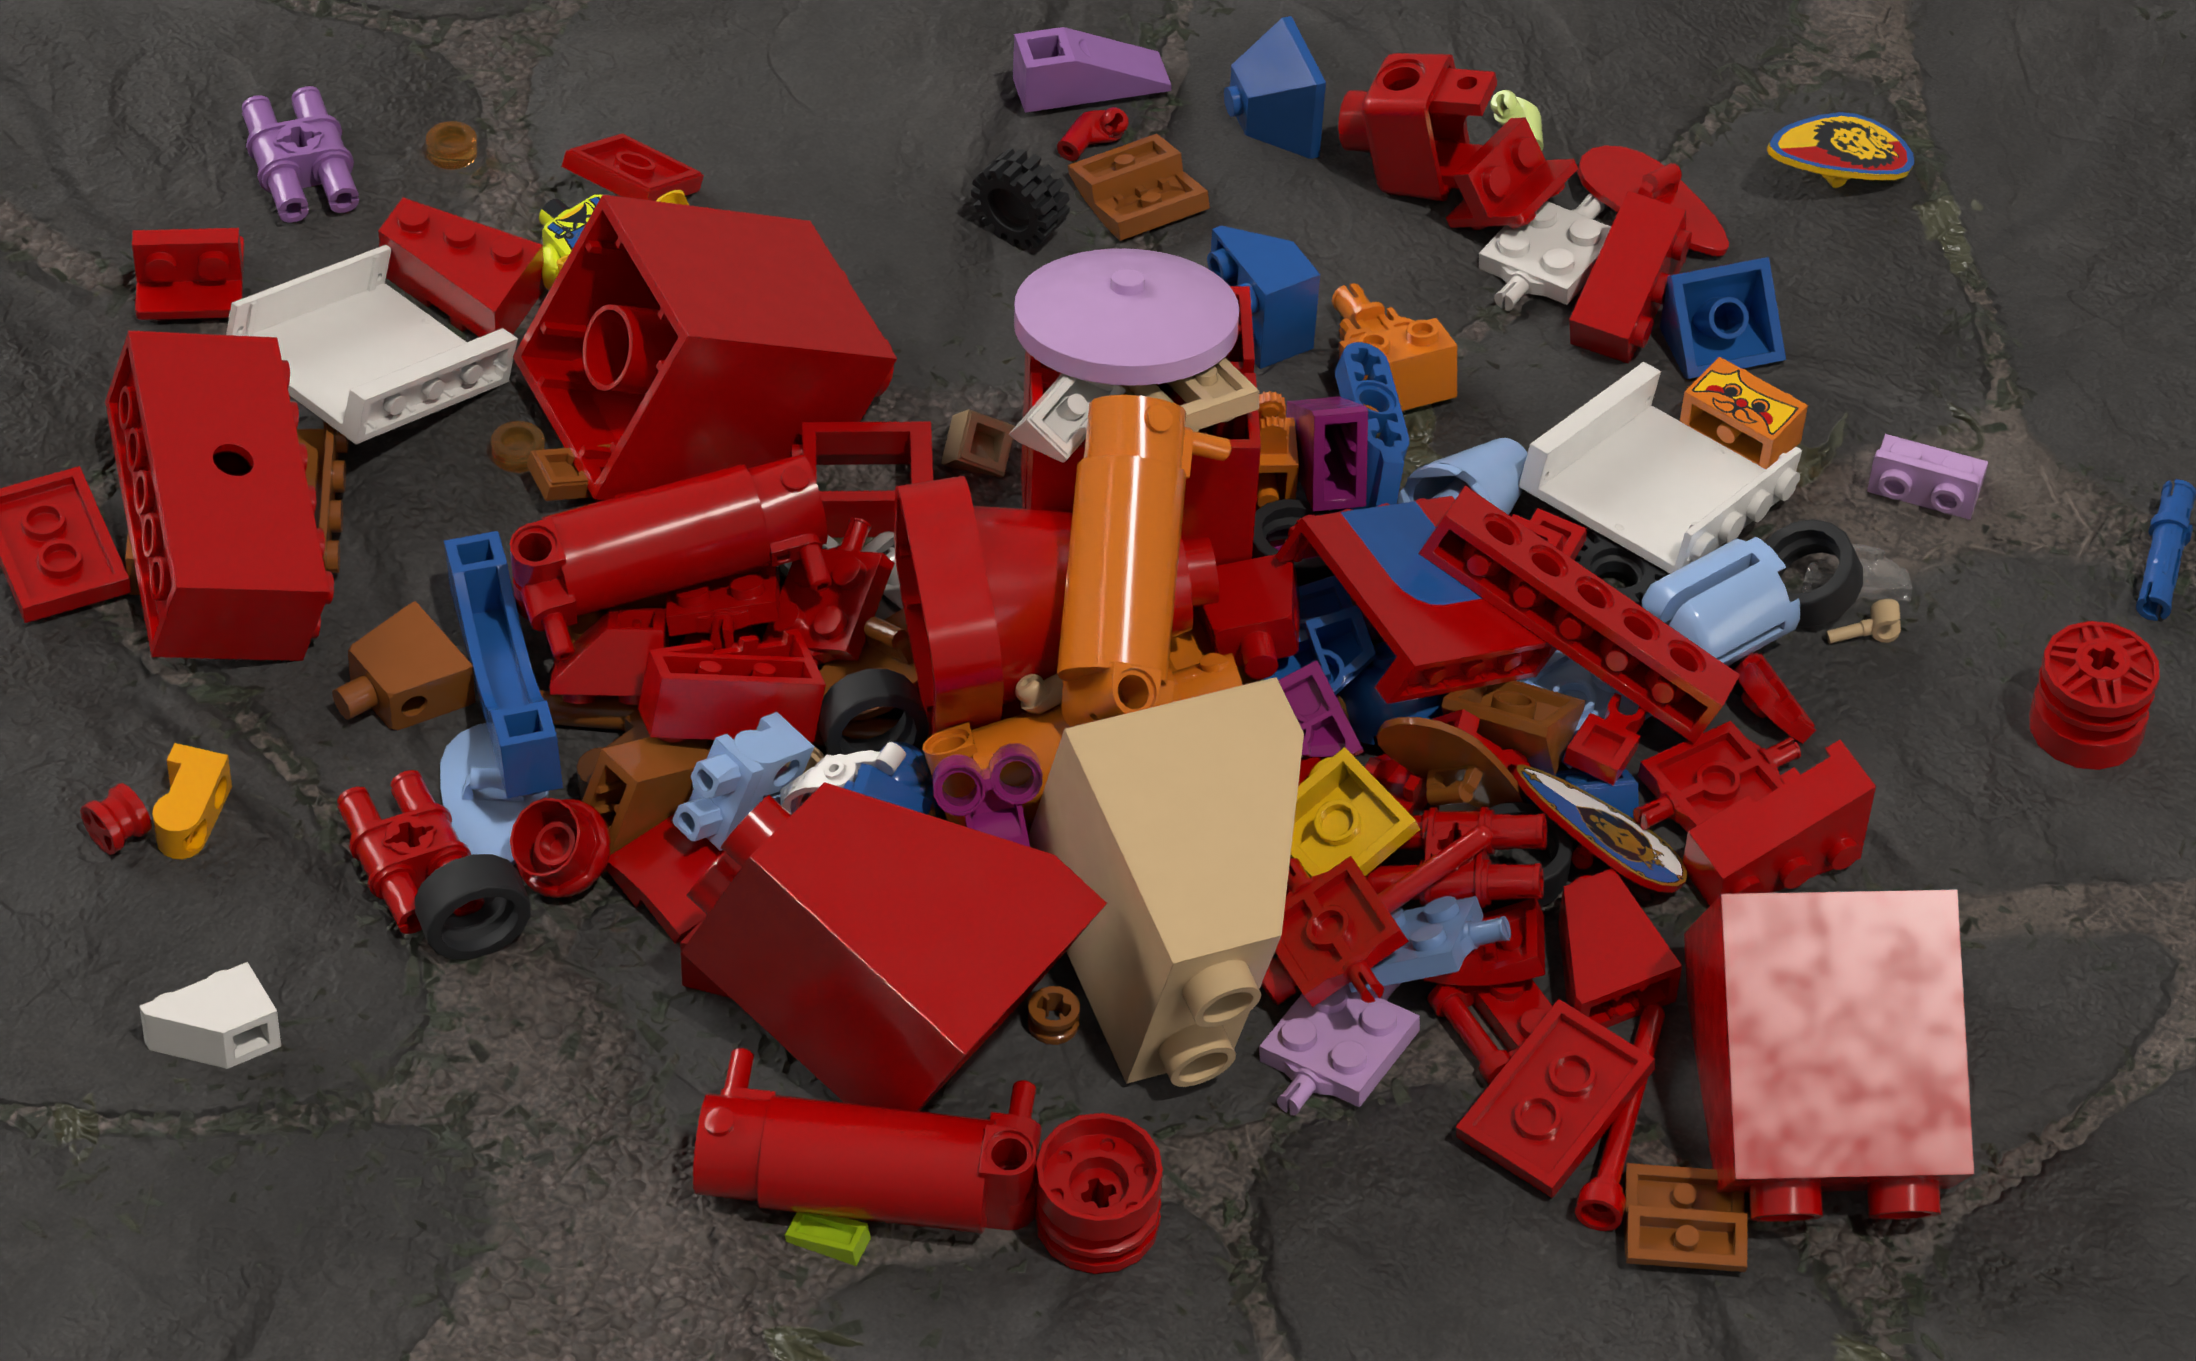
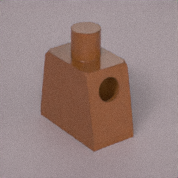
M416 601L408 604L350 646L348 650L350 682L332 691L335 705L345 719L349 720L372 708L389 729L397 731L475 703L473 665Z

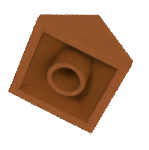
M1511 681L1450 692L1443 698L1442 711L1443 715L1465 709L1480 719L1476 733L1498 745L1502 750L1514 749L1520 751L1527 758L1531 767L1555 776L1582 716L1586 700L1520 681Z

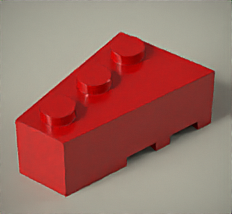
M1627 191L1569 319L1570 344L1628 364L1637 348L1645 347L1653 328L1654 317L1660 306L1664 304L1667 277L1679 274L1686 261L1692 232L1686 231L1685 209Z
M404 197L378 230L379 247L387 245L391 248L386 278L426 307L432 304L450 316L451 324L462 332L469 329L477 336L482 337L504 328L513 335L545 290L542 279V267L544 264L543 245Z
M786 630L783 633L782 641L758 644L759 639L755 635L739 637L738 647L714 650V645L710 641L649 650L638 710L650 737L659 738L667 742H681L685 739L715 740L716 737L728 734L731 738L735 739L736 735L741 731L756 730L762 717L778 712L810 743H814L826 683L800 630Z

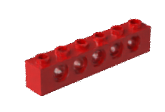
M1466 485L1418 553L1692 743L1698 740L1723 707L1740 676L1736 671Z

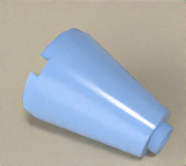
M1498 438L1417 468L1407 478L1405 487L1400 490L1398 504L1412 502L1420 498L1433 499L1453 496L1456 499L1466 485L1509 515L1523 491L1518 486L1528 453L1518 442L1509 438Z

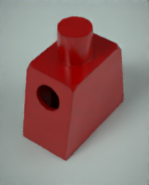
M1276 554L1218 565L1219 602L1195 606L1197 617L1214 653L1223 656L1232 653L1236 666H1244L1245 672L1249 677L1254 679L1268 678L1278 669L1277 659L1293 656L1299 651L1300 591L1294 560L1279 562Z

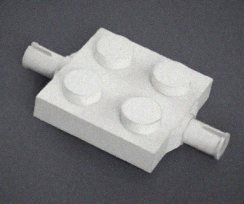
M1588 194L1583 202L1574 210H1568L1546 201L1536 211L1537 215L1530 223L1519 228H1510L1508 225H1505L1479 253V269L1498 276L1507 283L1495 294L1496 304L1501 309L1505 306V310L1510 311L1523 295L1529 293L1546 296L1568 305L1585 286L1610 231V226L1593 220L1604 210V203L1594 198L1592 194Z

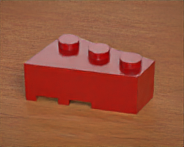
M1840 739L1825 748L1829 758L1801 775L1795 767L1780 775V780L1784 785L1756 802H1754L1750 795H1747L1688 831L1683 863L1688 877L1709 905L1721 894L1774 893L1784 888H1796L1805 883L1809 878L1832 869L1841 870L1847 868L1856 860L1861 859L1876 785Z

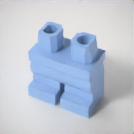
M778 712L762 717L756 730L741 731L736 735L735 739L731 738L728 734L716 737L707 759L696 762L691 774L694 790L687 803L678 805L672 820L674 825L690 841L707 838L719 850H722L721 845L731 832L766 796H772L781 805L780 789L803 774L815 746Z

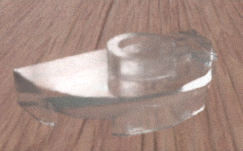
M1852 544L1863 566V587L1858 598L1911 601L1912 585L1909 573L1905 568L1902 567L1900 569L1896 563L1886 558L1885 551L1880 548ZM1829 554L1808 566L1803 581L1802 593L1811 592L1825 585L1834 576L1839 566V560L1835 555Z

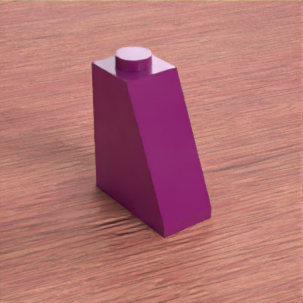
M1340 396L1287 401L1286 418H1294L1299 461L1298 478L1312 511L1365 507L1368 444L1367 407Z

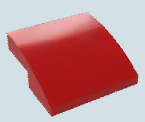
M675 814L611 854L605 869L636 908L643 903L676 944L685 938L707 915L687 897V894L699 878L725 851L719 850L707 838L690 841L674 825L672 820Z
M1529 899L1484 913L1482 921L1500 918L1501 916H1505L1508 919L1511 929L1510 940L1480 945L1465 957L1458 972L1423 978L1424 981L1459 986H1486L1518 982L1545 975L1544 915L1538 900Z

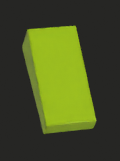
M801 1212L796 1213L785 1233V1239L788 1243L853 1266H857L871 1239L868 1223L843 1217Z

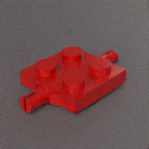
M849 518L841 544L830 549H821L832 579V584L828 589L824 591L812 590L801 559L792 562L780 592L779 621L769 622L761 643L782 641L784 631L799 629L817 666L836 659L858 661L867 638L864 632L865 624L871 617H875L895 564L884 553L862 551L869 530H871L870 523L860 518Z
M770 562V565L667 592L666 621L669 636L697 632L712 633L710 642L714 645V648L719 650L722 649L723 639L726 648H730L733 645V633L736 629L752 624L779 621L780 565L772 567Z
M1728 721L1702 733L1695 743L1687 740L1640 762L1638 777L1657 799L1634 808L1633 816L1635 822L1640 824L1643 830H1646L1650 826L1670 818L1679 823L1688 833L1692 828L1745 796L1750 795L1754 802L1784 785L1780 780L1778 767L1800 759V747L1797 742L1793 744V738L1788 737L1767 749L1761 748L1756 743L1748 740L1732 721Z
M1349 856L1328 872L1311 878L1299 859L1290 858V866L1296 875L1293 876L1289 870L1287 885L1291 892L1287 894L1285 900L1282 935L1275 950L1276 954L1312 1007L1351 982L1362 1001L1365 1003L1375 1002L1376 1000L1366 985H1370L1378 998L1383 995L1384 987L1378 981L1371 968L1408 943L1409 940L1352 856Z

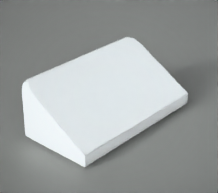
M1062 373L1009 435L1017 442L1064 463L1086 438L1089 403L1094 398L1102 396L1123 395L1126 390L1121 385L1086 381Z

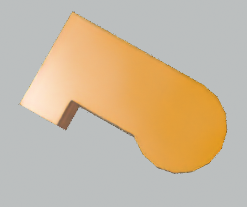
M174 743L167 758L170 791L158 799L153 807L152 815L158 849L165 856L172 859H186L198 854L205 846L231 791L232 781L228 755Z

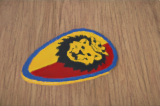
M1837 112L1822 114L1794 122L1776 132L1767 146L1768 154L1775 160L1798 169L1821 174L1833 188L1843 186L1850 178L1897 180L1906 177L1914 165L1913 152L1900 136L1883 124L1854 113Z

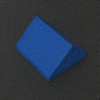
M1769 257L1674 274L1667 277L1660 330L1685 379L1700 377L1719 357L1740 368L1786 360Z

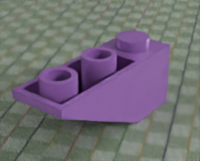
M1066 27L1014 34L1013 81L1025 113L1171 91V83L1158 51Z

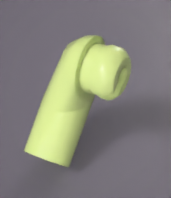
M1510 90L1497 92L1490 102L1495 120L1503 126L1510 118L1526 117L1542 151L1544 147L1542 120L1538 108L1529 101L1516 97Z

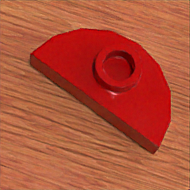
M1751 653L1736 667L1735 671L1740 674L1738 680L1745 690L1741 694V698L1753 713L1763 719L1768 716L1778 727L1801 743H1804L1816 732L1814 723L1762 654Z

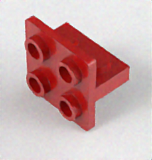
M1526 117L1510 118L1453 174L1464 200L1446 217L1450 228L1471 227L1473 230H1479L1488 226L1508 225L1510 228L1522 227L1536 217V211L1549 198L1559 194L1565 188V182L1578 170V166L1574 159L1546 160Z
M239 228L133 230L132 251L137 282L136 318L139 320L229 318L232 302L243 299L245 246L244 238L239 234Z

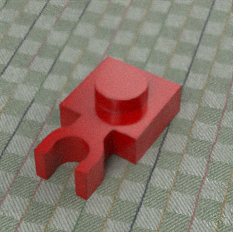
M1614 693L1610 699L1604 719L1592 713L1588 715L1568 745L1563 761L1613 786L1637 751L1640 735L1636 733L1643 725L1647 713L1640 706L1633 715L1620 713L1618 710L1622 695Z

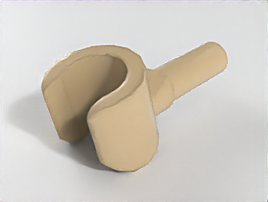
M1882 599L1875 602L1870 609L1871 619L1826 631L1828 643L1832 644L1873 635L1877 641L1884 643L1894 641L1901 632L1899 603L1893 599Z

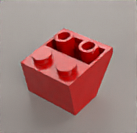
M609 608L573 643L575 653L570 659L554 661L550 680V695H562V701L574 704L595 702L596 695L618 696L620 703L639 705L649 650L665 648L666 609Z

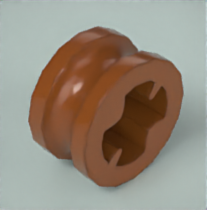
M1048 986L1033 993L1028 1006V1029L1031 1035L1040 1042L1053 1045L1068 1042L1075 1037L1079 1030L1080 1002L1077 996L1061 986ZM1049 1011L1062 1012V1014L1059 1013L1058 1020L1046 1018L1049 1016Z

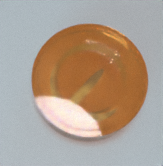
M447 121L435 125L426 135V153L429 161L437 167L450 170L468 166L475 160L478 153L476 132L469 125L457 121Z
M512 421L498 427L491 436L492 459L499 468L508 472L522 473L529 471L526 464L530 451L545 450L543 432L529 422Z

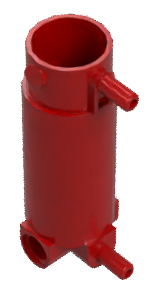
M804 454L750 468L740 464L541 517L540 521L519 527L513 533L510 540L513 589L517 611L521 616L530 620L533 629L545 631L554 659L564 661L570 659L575 653L567 626L577 624V616L770 565V562L772 567L801 559L812 590L824 591L832 584L831 576L821 552L822 545L827 544L828 532L824 507L811 466Z
M736 1048L731 1051L725 1087L721 1089L720 1094L708 1093L705 1095L699 1116L694 1150L693 1189L695 1194L758 1201L760 1208L973 1233H983L985 1228L1018 1230L1027 1226L1035 1218L1037 1193L1036 1161L1042 1128L1038 1122L1032 1119L1036 1087L1030 1081L1019 1080L1013 1084L1008 1114L991 1112L990 1119L781 1096L776 1095V1091L750 1089L748 1087L754 1055L748 1049Z

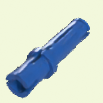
M2176 479L2174 481L2175 485L2172 495L2173 485L2171 481H2167L2163 485L2158 513L2151 519L2148 531L2149 535H2152V542L2136 610L2142 617L2153 621H2158L2160 605H2162L2160 613L2162 619H2166L2171 613L2172 598L2179 573L2182 552L2192 536L2193 526L2192 524L2189 525L2196 498V489L2192 484L2184 480Z

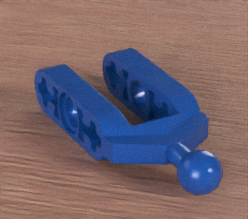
M1353 342L1345 347L1335 368V378L1340 396L1362 405L1372 406L1379 412L1367 408L1366 506L1331 510L1332 513L1345 509L1358 510L1377 507L1385 503L1390 505L1397 504L1404 459L1409 447L1408 431L1389 362L1385 354L1371 344ZM1377 433H1381L1379 438H1376Z

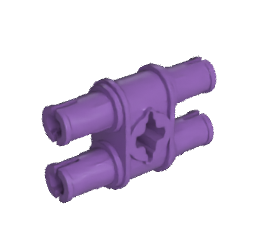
M305 86L293 93L291 98L293 102L292 107L297 119L278 123L270 100L265 96H253L245 100L241 109L249 131L246 148L249 156L256 161L259 169L257 178L260 186L272 194L282 221L291 223L305 218L309 209L302 188L322 184L330 208L334 212L345 213L357 207L359 194L351 176L354 164L352 154L344 147L342 142V129L339 121L328 115L320 91L316 87Z

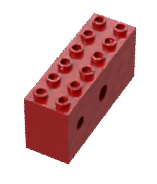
M128 330L105 405L151 657L303 661L311 639H316L319 636L321 613L324 605L330 604L333 599L334 578L331 571H325L323 561L325 535L322 528L316 527L314 518L316 491L313 485L307 484L305 474L308 460L307 448L304 443H299L298 405L295 401H290L288 392L290 366L287 360H282L277 337Z

